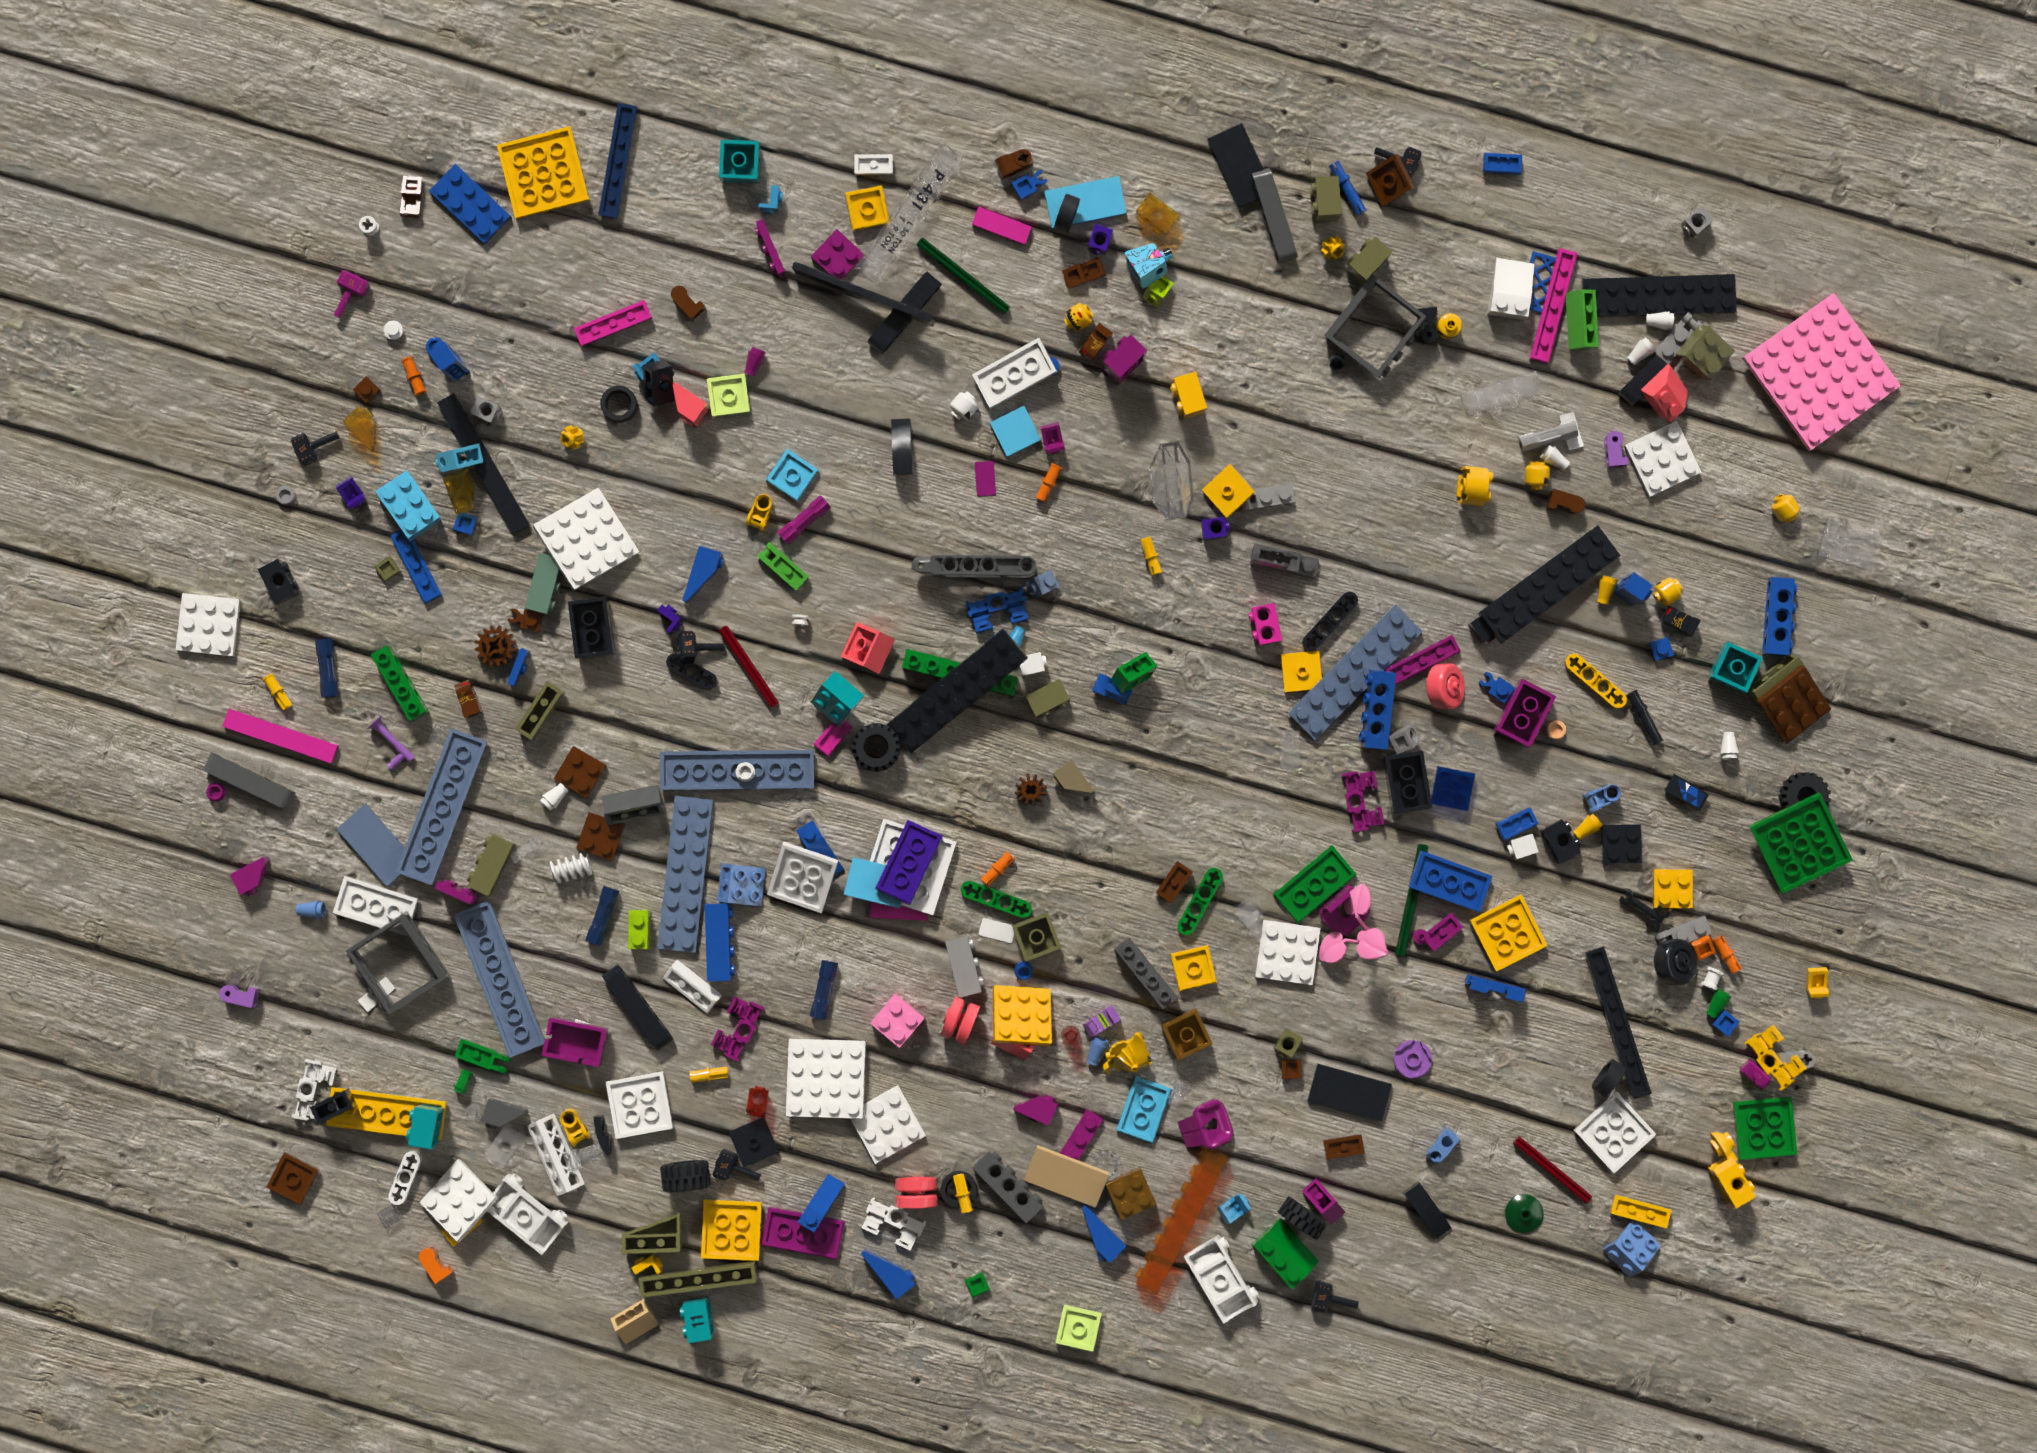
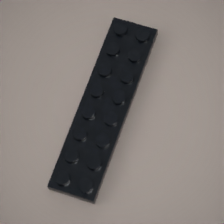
M1735 274L1590 278L1581 280L1582 289L1596 291L1597 317L1647 316V314L1669 311L1674 315H1686L1688 312L1690 314L1737 312Z
M1597 525L1478 614L1498 642L1502 644L1621 555L1599 525Z
M1001 629L886 725L894 730L902 744L910 753H913L1026 661L1028 656L1004 629Z

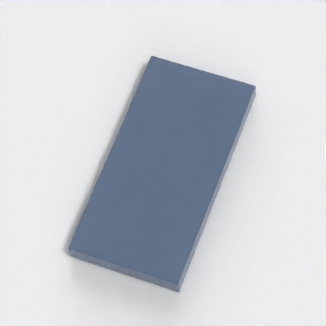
M364 804L341 824L337 830L388 887L402 875L396 873L405 847L367 804Z

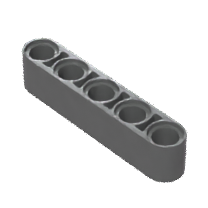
M1270 168L1252 173V183L1278 263L1297 258L1296 247Z
M210 753L203 768V771L285 810H288L296 793L214 753Z

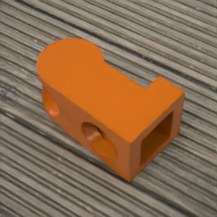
M427 1247L420 1252L419 1260L435 1284L454 1272L450 1265L445 1268L438 1258V1252L435 1248Z

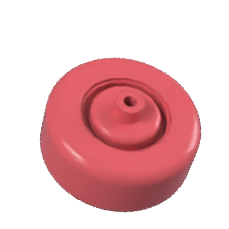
M1437 664L1428 673L1426 682L1427 695L1430 703L1436 709H1455L1463 700L1465 693L1464 677L1461 670L1455 664Z

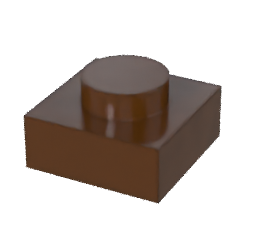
M367 376L353 389L367 404L381 391Z
M1281 1059L1282 1079H1302L1301 1059Z

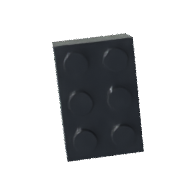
M605 596L569 601L568 609L575 659L583 660L616 655L609 599Z
M1423 751L1383 757L1391 813L1397 814L1432 808Z

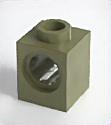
M1285 1027L1274 1046L1277 1049L1276 1054L1285 1059L1287 1056L1292 1058L1303 1037ZM1291 1039L1293 1042L1292 1047L1288 1050L1284 1049L1282 1046L1283 1041Z

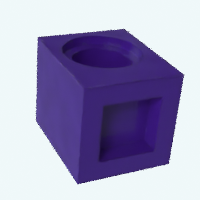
M1095 224L1088 243V249L1091 250V253L1099 256L1101 254L1106 255L1113 229ZM1097 237H1102L1105 243L1097 245L1094 240Z
M1225 517L1201 520L1203 541L1226 538L1227 533H1230L1229 521L1225 522ZM1218 524L1221 527V532L1213 533L1210 528L1211 525Z

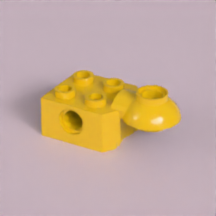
M1712 1132L1710 1133L1712 1138L1710 1145L1716 1155L1723 1158L1712 1164L1708 1171L1727 1204L1738 1208L1756 1197L1754 1194L1756 1189L1752 1182L1747 1181L1744 1177L1746 1172L1742 1165L1736 1163L1738 1158L1733 1151L1736 1145L1727 1132L1724 1134ZM1736 1179V1184L1732 1187V1182Z

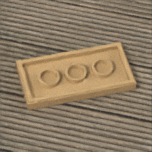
M1037 1145L1024 1181L1096 1208L1110 1172Z

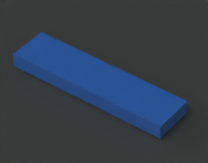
M402 530L391 535L390 537L424 604L443 596L415 540L413 539L409 542Z

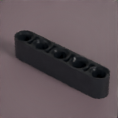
M927 271L900 302L921 310L938 291L942 283ZM892 311L870 336L867 343L880 354L885 353L913 319Z
M618 964L602 975L604 981L657 1051L674 1040L662 1021Z

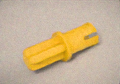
M1146 537L1141 539L1145 553L1144 559L1147 560L1151 575L1163 572L1157 556L1159 554H1156L1152 538Z
M273 673L262 679L270 690L271 697L274 696L282 710L292 706L291 701L284 692V687L280 686Z
M707 1067L705 1070L690 1071L691 1083L711 1082V1080L729 1077L727 1067L713 1069Z
M964 1174L954 1175L953 1180L957 1193L955 1197H958L961 1213L973 1211L969 1197L970 1191L967 1189Z

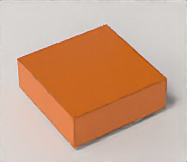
M1708 935L1691 942L1698 961L1716 953L1711 938Z

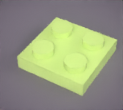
M745 373L707 379L712 417L750 412Z
M1064 1304L1055 1343L1093 1352L1102 1313Z

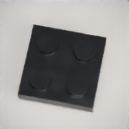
M1641 824L1603 825L1601 827L1602 863H1642Z

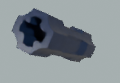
M315 640L320 673L321 698L337 697L338 686L333 659V640Z
M603 886L599 904L585 941L599 946L602 945L613 907L620 892L619 890Z
M822 960L819 980L810 1017L826 1019L833 981L838 967L836 962Z

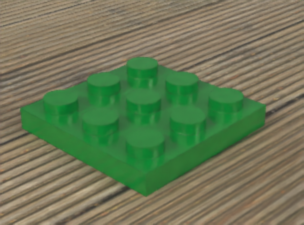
M1791 1096L1733 1101L1739 1160L1798 1155Z

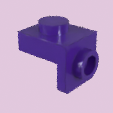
M352 476L335 486L349 509L353 507L358 508L364 503L366 499L365 494Z
M661 604L657 611L672 621L666 632L672 634V632L676 633L682 625L680 623L682 619L675 614L677 610L670 605L665 607Z

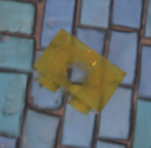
M1152 193L1147 195L1136 210L1137 219L1143 224L1148 223L1153 227L1152 230L1159 236L1163 234L1166 237L1180 219V214ZM1154 212H1159L1162 218L1154 220L1151 215Z

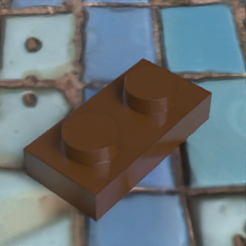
M1176 861L1155 893L1172 903L1193 871Z
M1362 1134L1323 1140L1326 1160L1365 1154Z

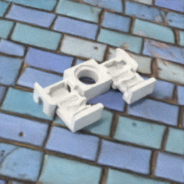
M311 1059L304 1060L307 1064L304 1077L300 1078L296 1098H299L296 1112L292 1114L293 1118L305 1121L309 1118L315 1119L310 1107L315 1105L317 1101H310L314 1100L317 1083H321L322 1080L332 1086L337 1069L324 1066L320 1061H313ZM305 1084H309L312 1087V1093L309 1095H305L301 1091V1087Z
M872 1198L866 1210L867 1214L869 1211L871 1213L867 1215L862 1229L878 1235L879 1230L877 1229L879 1224H883L882 1220L885 1218L884 1222L900 1229L903 1227V1230L900 1231L902 1233L900 1239H896L895 1244L911 1251L916 1240L915 1235L918 1233L917 1237L921 1236L926 1221L923 1223L907 1216V1212L892 1205L889 1208L874 1201L875 1198ZM895 1211L899 1212L902 1216L901 1221L898 1223L892 1222L890 1218L891 1214Z

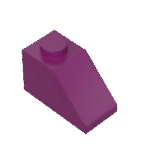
M262 857L230 874L240 895L246 894L248 897L258 892L257 888L262 886L270 861L268 857Z
M1045 1094L1044 1097L1040 1095L1018 1103L1014 1106L1013 1110L1049 1126L1058 1103L1055 1102L1056 1098Z
M1317 1178L1302 1190L1331 1225L1346 1213Z

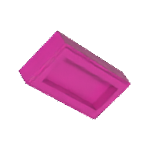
M846 721L840 727L831 722L813 745L829 757L853 727Z

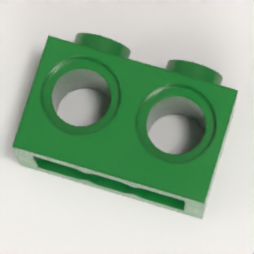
M1144 652L1118 667L1111 680L1123 694L1150 679L1157 665L1147 652Z

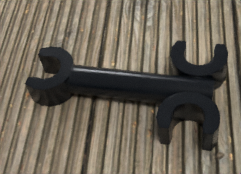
M1626 888L1624 893L1629 898L1626 899L1621 896L1619 901L1625 905L1630 903L1650 916L1646 926L1648 927L1650 923H1655L1657 926L1654 932H1658L1662 921L1670 916L1672 909L1669 908L1664 913L1661 911L1663 903H1660L1655 911L1636 899L1632 890Z

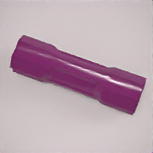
M820 495L777 533L789 545L802 531L824 515L831 508L830 505Z

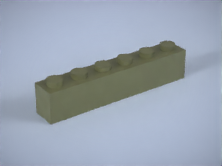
M756 1261L641 1275L638 1279L642 1298L757 1283L758 1274Z

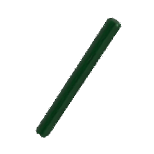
M921 238L918 241V248L999 312L1005 315L1009 311L1010 306L925 238Z
M1418 844L1413 870L1420 851L1428 852V845ZM1412 888L1408 890L1395 955L1402 957L1406 956L1419 891Z

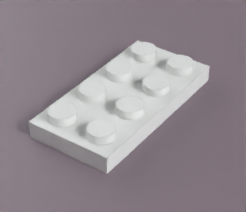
M1037 338L972 375L989 408L992 409L1057 373V370L1041 339Z
M344 876L333 913L381 928L405 911H408L413 919L419 899ZM401 922L389 929L392 932L405 936L408 935Z

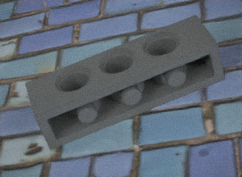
M1130 937L1114 948L1162 1009L1178 998Z
M988 1150L972 1168L1027 1223L1043 1208L1041 1204L1043 1200L1036 1193L1032 1195L1027 1190L1029 1188L1028 1184L1023 1179L1018 1180L1014 1176L1016 1172L1009 1165L1005 1167L1000 1162L1002 1158L997 1152L994 1151L992 1153ZM997 1166L1001 1169V1174L999 1176H992L990 1169ZM1005 1181H1013L1015 1184L1014 1188L1006 1190L1003 1186ZM1020 1194H1025L1028 1197V1201L1025 1204H1020L1017 1201V1197Z

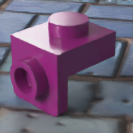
M1059 422L1040 426L1047 454H1058L1061 450L1065 449Z

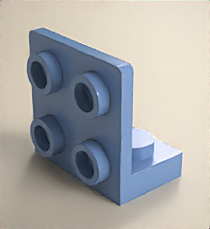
M721 863L717 901L761 906L766 869Z

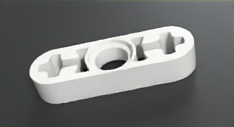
M417 1151L406 1153L402 1159L388 1196L390 1202L394 1205L404 1203L409 1195L422 1162V1157ZM415 1155L417 1163H413L410 1169H404V1166L408 1167L410 1164L408 1157ZM403 1172L410 1175L408 1183H403L400 1180V1175ZM397 1184L402 1187H407L406 1190L404 1188L402 1189L400 1195L403 1196V1198L398 1199V1201L395 1200L396 1196L393 1195V1193H397L400 1189V1187L396 1186Z

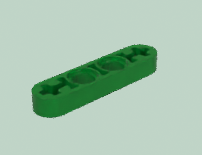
M1210 868L1205 873L1178 922L1177 928L1181 934H1192L1223 879V874L1218 868ZM1217 871L1219 879L1213 881L1214 889L1209 885L1203 884L1205 880L1209 883L1211 879L1209 876L1210 872L1214 873ZM1203 887L1210 890V896L1206 899L1201 898L1199 895V891ZM1194 904L1199 905L1201 908V912L1198 915H1192L1190 912V907ZM1186 914L1197 919L1195 923L1191 920L1189 924L1191 927L1190 931H1182V922L1186 923L1189 919L1185 918Z
M966 881L961 886L962 895L968 899L1021 918L1028 917L1032 912L1030 903L973 881ZM972 884V888L977 891L978 887H981L979 899L974 898L975 893L967 895L964 887ZM986 890L991 891L993 894V898L989 902L982 899V893ZM1008 897L1011 900L1010 907H1001V898ZM1014 900L1018 901L1016 905L1022 906L1026 904L1029 912L1021 915L1019 909L1015 908V912L1010 911L1014 905Z

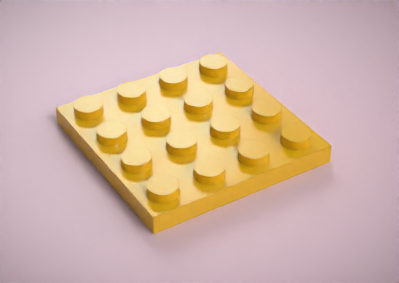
M571 126L497 144L515 219L590 201Z

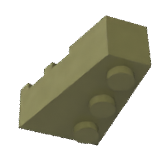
M678 1213L622 1234V1254L682 1253V1214Z

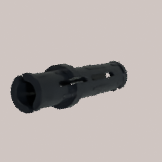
M1637 689L1626 694L1632 705L1633 713L1640 720L1652 746L1662 742L1663 738L1648 713V706L1643 703Z

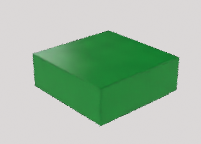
M983 1272L965 1279L972 1298L990 1290Z

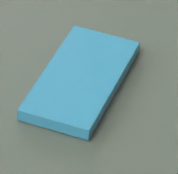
M1119 176L1044 191L1052 229H1055V221L1066 194L1080 198L1072 225L1127 214Z

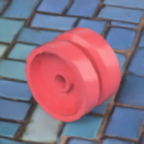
M955 996L952 1006L948 1008L944 1018V1026L940 1036L949 1039L952 1037L954 1030L957 1029L955 1041L965 1045L980 1006L970 1003L964 1013L962 1010L965 1001Z
M904 1177L895 1179V1190L907 1192L898 1194L895 1197L896 1207L921 1209L938 1206V1196L935 1193L927 1192L937 1189V1178Z

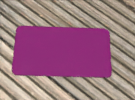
M975 462L977 496L995 495L994 462Z

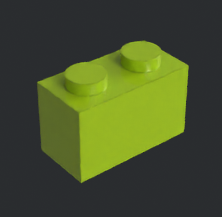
M629 910L628 949H650L651 910Z

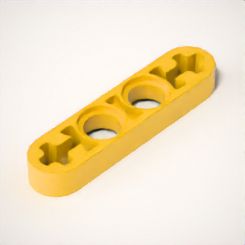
M1570 654L1565 658V667L1611 707L1621 708L1626 704V695L1580 655ZM1570 658H1571V659L1577 658V662H1576V663H1577L1580 667H1581L1583 664L1585 665V667H1583V668L1580 670L1579 674L1576 672L1577 670H1579V668H1578L1577 666H1572V667L1570 666V664H1571V662H1570V660H1569ZM1586 669L1593 672L1591 680H1586L1583 677V672ZM1600 682H1605L1608 685V690L1605 693H1601L1598 690ZM1612 688L1615 690L1612 692L1614 696H1621V704H1614L1615 699L1612 696L1606 697Z

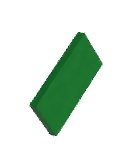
M1331 845L1273 895L1292 918L1299 923L1357 874L1334 846Z

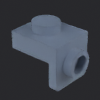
M1052 570L1038 575L1025 583L1027 591L1033 600L1060 587Z

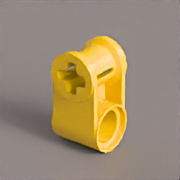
M766 494L756 497L746 519L745 526L748 527L750 525L760 529V532H764L774 504L771 497ZM762 498H767L769 505L763 509L759 506V502Z
M573 1108L566 1109L560 1116V1122L571 1145L575 1147L577 1143L585 1139H591V1135L577 1110ZM565 1114H573L574 1122H567Z

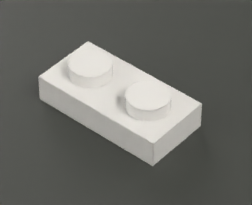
M893 154L854 155L855 175H893Z

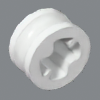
M792 615L794 618L792 625H809L807 622L809 615Z

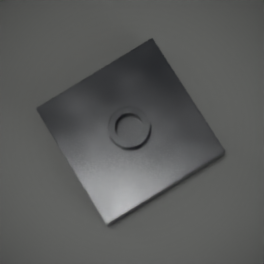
M765 1116L729 1131L743 1167L779 1152Z

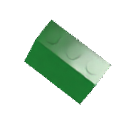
M1281 1217L1252 1242L1253 1246L1291 1289L1300 1283L1319 1262Z

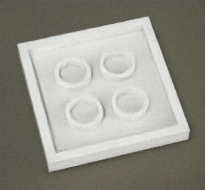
M1677 421L1624 446L1648 497L1701 473Z
M182 593L175 650L234 657L241 600Z
M783 842L767 895L822 913L839 860Z
M1263 920L1255 977L1313 985L1320 928Z
M664 1071L606 1081L616 1139L673 1129Z
M899 1085L864 1103L863 1119L850 1118L875 1164L926 1136Z
M1617 1091L1574 1129L1576 1134L1612 1173L1618 1171L1656 1135Z
M457 1159L420 1203L456 1241L460 1242L498 1198L462 1160Z

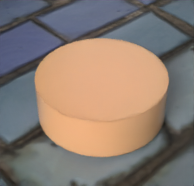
M1552 721L1547 725L1546 733L1551 739H1561L1566 733V726L1561 721Z

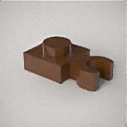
M517 609L510 610L517 615L513 620L508 619L510 623L521 622L520 628L540 632L544 617L543 613L524 609V613L521 614Z

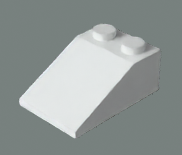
M1496 258L1488 315L1526 320L1528 318L1534 264Z

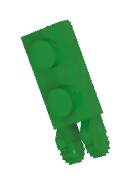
M461 1038L454 1056L483 1068L493 1069L505 1074L507 1069L503 1066L495 1065V1059L498 1058L504 1062H511L512 1059L509 1056L498 1053L496 1050Z

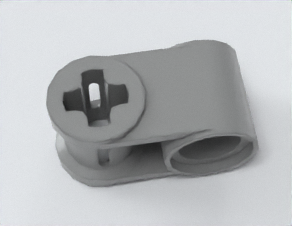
M1806 1050L1776 1052L1783 1063L1786 1062L1788 1064L1791 1061L1790 1058L1794 1055H1798L1800 1059L1804 1058V1055L1809 1057L1806 1064L1804 1063L1807 1069L1811 1068L1815 1063L1814 1055Z

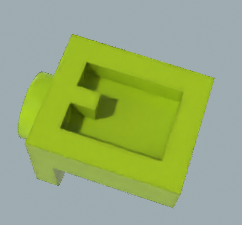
M1164 276L1160 277L1147 287L1143 299L1158 308L1174 283Z

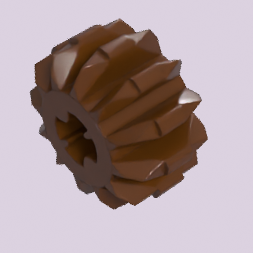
M1026 774V782L1022 777L1019 778L1023 785L1016 783L1015 787L1021 788V791H1015V795L1022 793L1018 801L1020 802L1026 798V806L1029 804V800H1032V805L1035 806V798L1040 803L1043 801L1039 794L1042 796L1047 795V793L1041 792V789H1046L1047 785H1039L1044 781L1043 778L1038 782L1035 781L1037 774H1034L1033 780H1030V775ZM1028 785L1031 787L1034 785L1036 787V789L1034 790L1036 791V793L1034 795L1032 793H1026V790L1028 789L1025 788Z

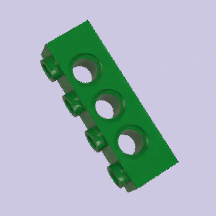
M386 645L371 654L372 659L408 720L414 722L428 714V708L392 647Z

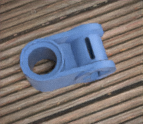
M1609 784L1585 793L1582 797L1586 799L1590 808L1589 812L1592 813L1617 801L1621 796V789L1617 785ZM1611 787L1616 790L1614 798L1607 796V790Z

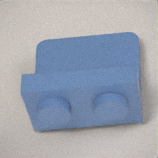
M1632 1220L1617 1240L1606 1245L1603 1251L1610 1260L1614 1261L1621 1268L1623 1273L1632 1277L1644 1270L1660 1248V1244L1636 1220Z

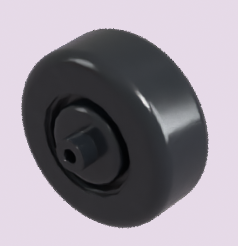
M1668 939L1659 944L1654 954V968L1659 979L1671 986L1685 985L1693 979L1697 969V958L1693 947L1683 939Z

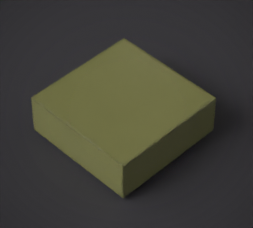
M390 555L374 566L385 582H388L402 572Z

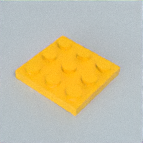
M1522 894L1469 920L1495 972L1548 946Z
M994 985L993 1043L1050 1046L1052 1044L1051 989Z
M704 1199L701 1258L759 1261L762 1202Z

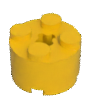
M1463 466L1461 468L1464 471L1463 475H1459L1457 481V497L1461 498L1458 503L1484 506L1485 502H1490L1491 499L1489 483L1492 482L1493 473L1489 472L1487 468Z

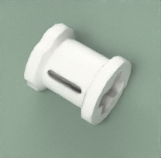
M364 216L360 219L359 228L367 236H374L379 232V224L374 218ZM371 223L373 227H369L368 230L366 228V225L368 226Z
M1708 966V973L1705 980L1701 982V985L1717 991L1718 981L1724 973Z

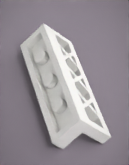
M555 1114L527 1125L556 1195L565 1194L584 1185L585 1183ZM545 1121H551L553 1126L552 1132L546 1129ZM554 1138L559 1140L561 1144L560 1149L554 1147ZM562 1156L568 1160L567 1167L561 1164ZM569 1174L574 1175L577 1181L572 1186L568 1180Z

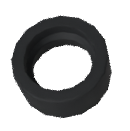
M1069 194L1065 195L1055 221V229L1066 233L1069 232L1080 203V198Z
M622 385L612 386L603 393L600 407L603 414L609 420L616 423H624L636 414L638 401L635 394L629 388ZM616 393L625 394L630 400V408L623 415H615L608 408L609 398Z
M1610 1060L1595 1078L1592 1089L1603 1097L1608 1096L1623 1078L1626 1068L1616 1060Z
M953 1171L942 1181L940 1188L941 1196L950 1207L960 1208L959 1201L953 1200L947 1191L948 1184L953 1180L954 1175L964 1174L965 1180L970 1186L969 1197L971 1203L976 1197V1182L967 1172Z

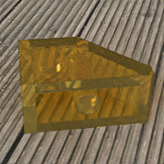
M358 406L342 422L373 451L376 439V421L372 418L374 414L367 407L363 409Z
M468 469L453 472L444 477L443 481L455 514L473 510L474 485Z

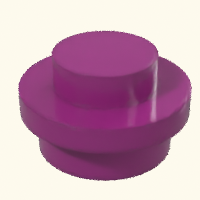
M212 783L208 786L206 794L211 801L219 802L224 799L226 789L220 783Z

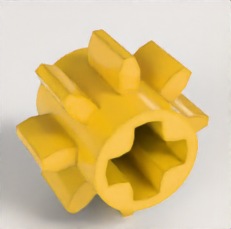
M1338 236L1326 238L1322 243L1321 252L1324 253L1323 256L1328 260L1340 258L1344 254L1345 245L1342 243L1343 240Z
M572 425L565 427V431L561 432L560 437L563 446L567 447V449L572 447L573 450L580 448V444L584 443L583 431L577 426L574 428Z

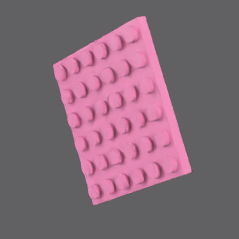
M1834 293L1742 358L1808 451L1814 449L1901 386Z

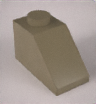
M1072 760L1053 773L1055 777L1052 780L1058 788L1062 786L1066 790L1086 793L1094 791Z

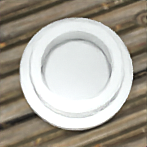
M389 321L384 326V334L388 339L397 340L403 334V327L397 321Z
M744 762L737 766L736 776L739 780L747 782L753 779L755 775L753 765Z

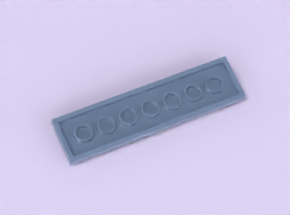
M1394 604L1287 713L1313 740H1316L1367 688L1365 678L1369 674V669L1384 671L1423 631Z
M452 728L450 729L396 873L433 886L487 741Z
M814 750L660 752V790L814 788ZM744 762L750 763L755 769L753 779L747 782L739 780L736 776L737 766Z
M675 796L657 949L693 953L697 951L714 800Z
M486 901L454 914L509 1058L543 1045L545 1038L491 901Z

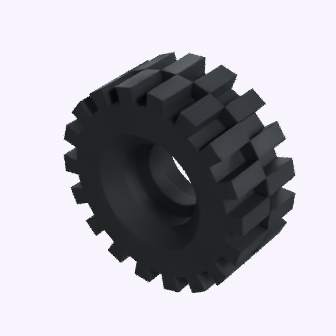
M1809 772L1796 773L1789 776V779H1786L1783 782L1784 785L1780 787V805L1785 809L1800 802L1798 793L1802 789H1808L1812 795L1820 792L1827 806L1831 801V798H1829L1831 791L1827 789L1828 784L1823 782L1824 779L1821 776L1818 777L1817 774Z
M1290 1196L1287 1197L1277 1211L1281 1216L1315 1240H1318L1328 1226L1321 1218Z

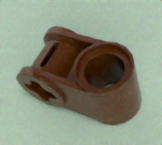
M1020 149L995 159L1002 179L1030 168L1033 162L1032 155L1027 149ZM1021 156H1024L1025 158H1027V159H1026V160H1027L1026 163H1023V161H1020V160H1021Z

